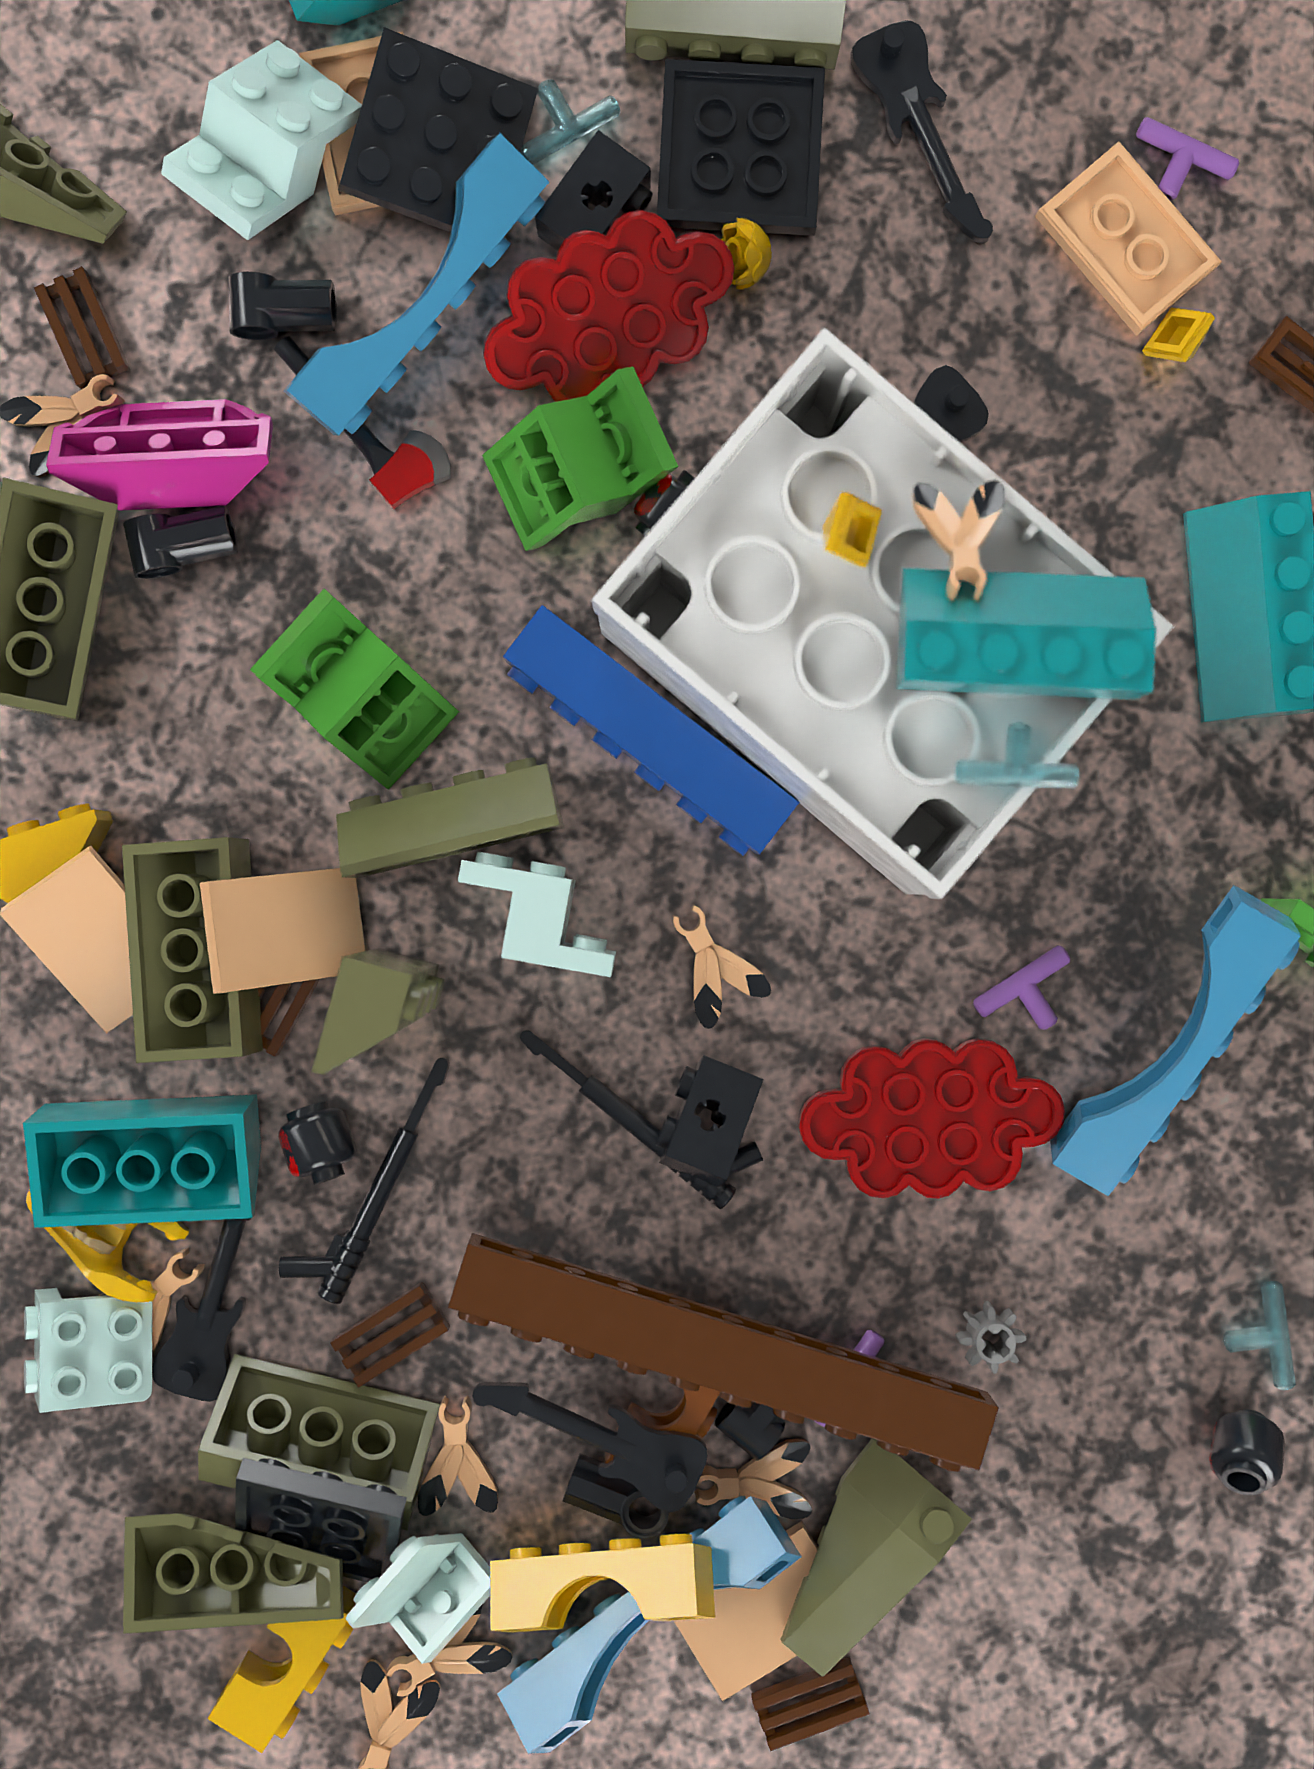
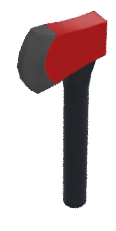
M290 336L281 339L274 348L275 352L295 375L309 361L307 355ZM365 423L353 434H350L346 429L343 430L369 463L374 474L369 479L371 485L393 510L419 492L451 478L450 462L441 443L426 433L410 430L394 453L377 439Z

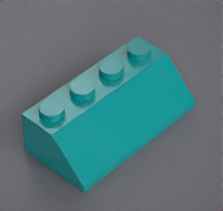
M1311 491L1258 495L1185 512L1183 519L1201 723L1314 712V524Z
M902 569L896 689L1138 699L1153 692L1156 626L1145 578L985 571L987 577L982 597L978 602L973 598L976 588L968 581H958L960 584L956 599L951 602L946 595V585L950 570Z
M257 1094L46 1103L23 1123L34 1228L253 1218L255 1214L261 1154Z

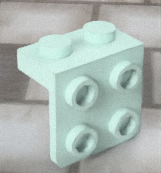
M57 1288L35 1290V1306H27L24 1310L25 1340L34 1339V1359L25 1360L24 1388L25 1394L34 1393L40 1413L142 1402L151 1396L152 1302H129L108 1295L62 1299Z
M462 1533L436 1534L418 1538L412 1536L402 1542L391 1554L390 1561L392 1565L380 1578L376 1577L367 1582L354 1596L353 1601L356 1605L345 1618L350 1626L358 1628L389 1622L422 1664L432 1662L490 1596V1566Z

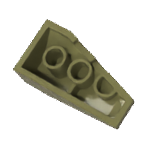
M0 104V217L104 244L124 221L127 211L79 170L62 168L49 156L51 146L39 136L28 139L11 124L13 114Z
M873 1438L841 1477L835 1493L837 1500L827 1526L823 1525L817 1541L819 1548L808 1576L803 1578L780 1639L785 1646L822 1677L941 1561L972 1520L971 1517L899 1455L882 1449L877 1445V1440Z
M184 1513L125 1517L123 1634L344 1618L343 1562L341 1558Z

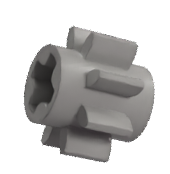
M985 1301L983 1311L977 1312L974 1315L968 1311L963 1312L968 1322L966 1331H960L955 1335L960 1344L965 1346L972 1345L965 1356L971 1366L978 1364L983 1359L992 1373L995 1374L998 1372L999 1364L1007 1360L1016 1364L1019 1362L1014 1353L1016 1343L1026 1341V1336L1019 1329H1010L1017 1317L1012 1310L1008 1308L999 1316L990 1302ZM987 1330L999 1335L998 1341L994 1344L988 1340H983L982 1335Z

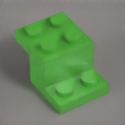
M634 367L616 370L587 396L538 405L482 455L525 551L543 547L570 525L616 514L679 467Z
M323 589L250 669L264 684L292 705L323 738L388 790L459 713L450 702L326 589Z

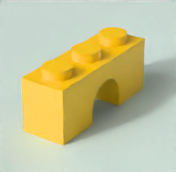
M343 1585L344 1618L268 1624L266 1628L287 1642L292 1658L283 1662H269L248 1650L219 1695L207 1719L260 1753H263L274 1735L283 1739L300 1711V1708L294 1705L303 1690L312 1694L323 1678L329 1666V1663L323 1660L332 1644L341 1649L354 1628L350 1626L345 1618L355 1606L353 1599L356 1593Z

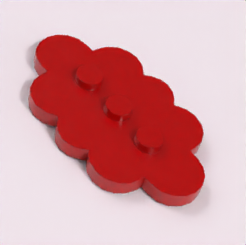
M642 210L623 214L613 222L606 235L590 230L574 232L564 240L558 250L556 259L541 256L527 259L513 271L508 280L506 293L512 315L493 326L485 338L483 356L486 368L496 382L508 389L521 391L543 383L550 396L556 402L587 396L616 370L634 367L643 387L652 380L660 362L673 365L685 363L697 356L707 341L709 330L704 307L713 304L724 296L732 284L735 270L732 253L725 242L710 233L695 231L676 238L667 221L655 213Z
M921 1038L909 1043L899 1054L886 1047L875 1045L856 1050L847 1058L841 1069L840 1088L817 1092L806 1100L799 1112L798 1128L801 1139L812 1153L823 1159L845 1160L850 1179L860 1191L870 1197H892L898 1195L908 1186H911L916 1192L927 1198L939 1199L951 1195L963 1182L977 1190L994 1191L1007 1186L1015 1179L1021 1169L1022 1148L1046 1144L1053 1139L1064 1123L1065 1108L1062 1097L1054 1086L1037 1077L1018 1076L1013 1057L1006 1048L992 1040L975 1038L964 1041L952 1050L936 1039Z

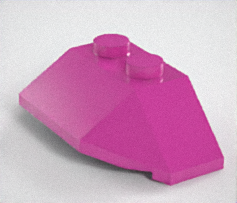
M227 399L120 404L88 415L74 425L67 422L54 427L46 466L51 475L98 500L118 504L119 511L225 506L269 463L273 423L271 416L263 413L257 414L248 407Z

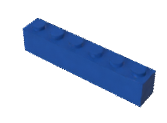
M543 605L503 655L505 661L512 667L507 675L531 694L539 687L551 696L554 701L549 706L550 709L574 727L581 719L597 732L591 739L594 743L616 759L624 752L639 764L634 771L637 776L657 791H660L664 784L681 796L676 804L680 809L700 824H702L706 817L710 818L724 829L718 837L742 856L749 849L756 855L760 854L800 803Z

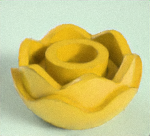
M736 218L737 222L728 223L722 227L723 235L721 240L725 242L733 256L735 270L732 284L736 285V289H745L755 285L765 275L771 263L772 251L767 234L758 224L746 218Z

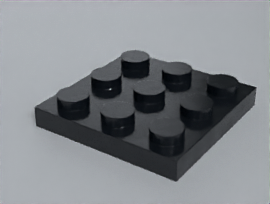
M384 27L338 191L451 232L455 215L456 182L487 144L499 133L521 152L538 88Z
M665 59L657 215L667 221L670 228L722 230L724 225L737 222L736 218H746L758 224L765 233L815 236L817 228L825 68Z
M243 1458L236 1477L235 1528L341 1558L343 1562V1577L369 1582L376 1577L380 1578L392 1565L390 1556L399 1546L407 1497L399 1496L392 1489L382 1485L373 1484L362 1487L346 1483L340 1477L329 1472L317 1471L309 1474L289 1469L283 1462L271 1458H263L259 1461Z

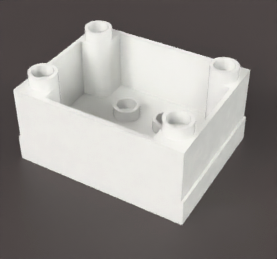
M824 327L593 597V610L598 614L601 634L784 791L799 801L804 808L905 894L927 895L932 899H942L1112 698L896 689L902 569L950 570V555L936 542L913 508L912 495L914 486L918 483H925L940 490L961 519L978 487L991 480H998L1003 484L1005 501L1000 516L986 540L978 549L980 566L984 571L1116 576ZM841 491L849 492L882 510L866 568L858 567L825 551L822 526ZM1152 608L1156 626V648L1174 626Z

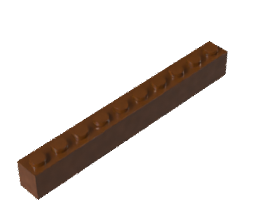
M475 1233L471 1234L448 1308L459 1311L457 1316L461 1320L470 1324L488 1326L490 1321L511 1327L510 1333L522 1340L538 1343L542 1341L543 1337L564 1343L563 1349L566 1352L581 1358L593 1359L595 1353L616 1359L615 1365L627 1372L646 1375L648 1370L668 1375V1381L671 1384L689 1391H698L700 1386L720 1391V1397L731 1404L751 1407L752 1402L772 1407L773 1414L786 1421L801 1424L804 1423L805 1418L824 1423V1428L838 1437L854 1440L857 1434L876 1439L879 1447L893 1454L907 1456L909 1450L928 1455L931 1463L953 1472H960L962 1466L977 1471L980 1470L999 1409L987 1391Z

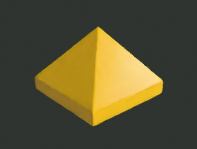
M1171 307L1144 346L1142 352L1145 356L1187 362L1195 356L1215 317L1212 313Z
M841 491L822 526L825 551L858 567L866 568L882 510L849 492Z

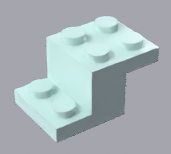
M276 40L209 81L199 135L164 157L161 174L237 233L249 240L314 194L326 144L357 124L362 104L342 90L337 83L329 80L304 61L295 51Z
M478 851L475 862L461 860L458 882L512 892L501 958L611 977L616 951L606 949V939L576 934L573 937V943L565 942L576 880L564 878L566 867L531 861L530 871L528 872L512 869L514 858Z

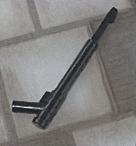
M525 1030L521 1033V1041L534 1055L542 1054L581 1086L579 1089L580 1093L661 1158L664 1148L656 1146L661 1130L596 1077L591 1075L587 1078L531 1031ZM755 1141L738 1149L729 1176L763 1161ZM668 1167L674 1173H680L679 1177L685 1182L690 1181V1186L699 1192L701 1190V1195L707 1200H713V1204L718 1209H723L736 1193V1188L730 1183L726 1184L724 1182L718 1187Z
M443 1057L436 1060L405 1126H399L351 1229L347 1230L345 1235L338 1233L334 1236L325 1256L281 1257L279 1260L280 1278L324 1277V1283H321L318 1290L319 1297L333 1304H340L345 1296L344 1292H347L352 1281L351 1279L358 1269L356 1265H360L363 1259V1252H366L370 1244L369 1238L416 1142L418 1134L415 1131L436 1087L445 1082L450 1065L447 1058Z

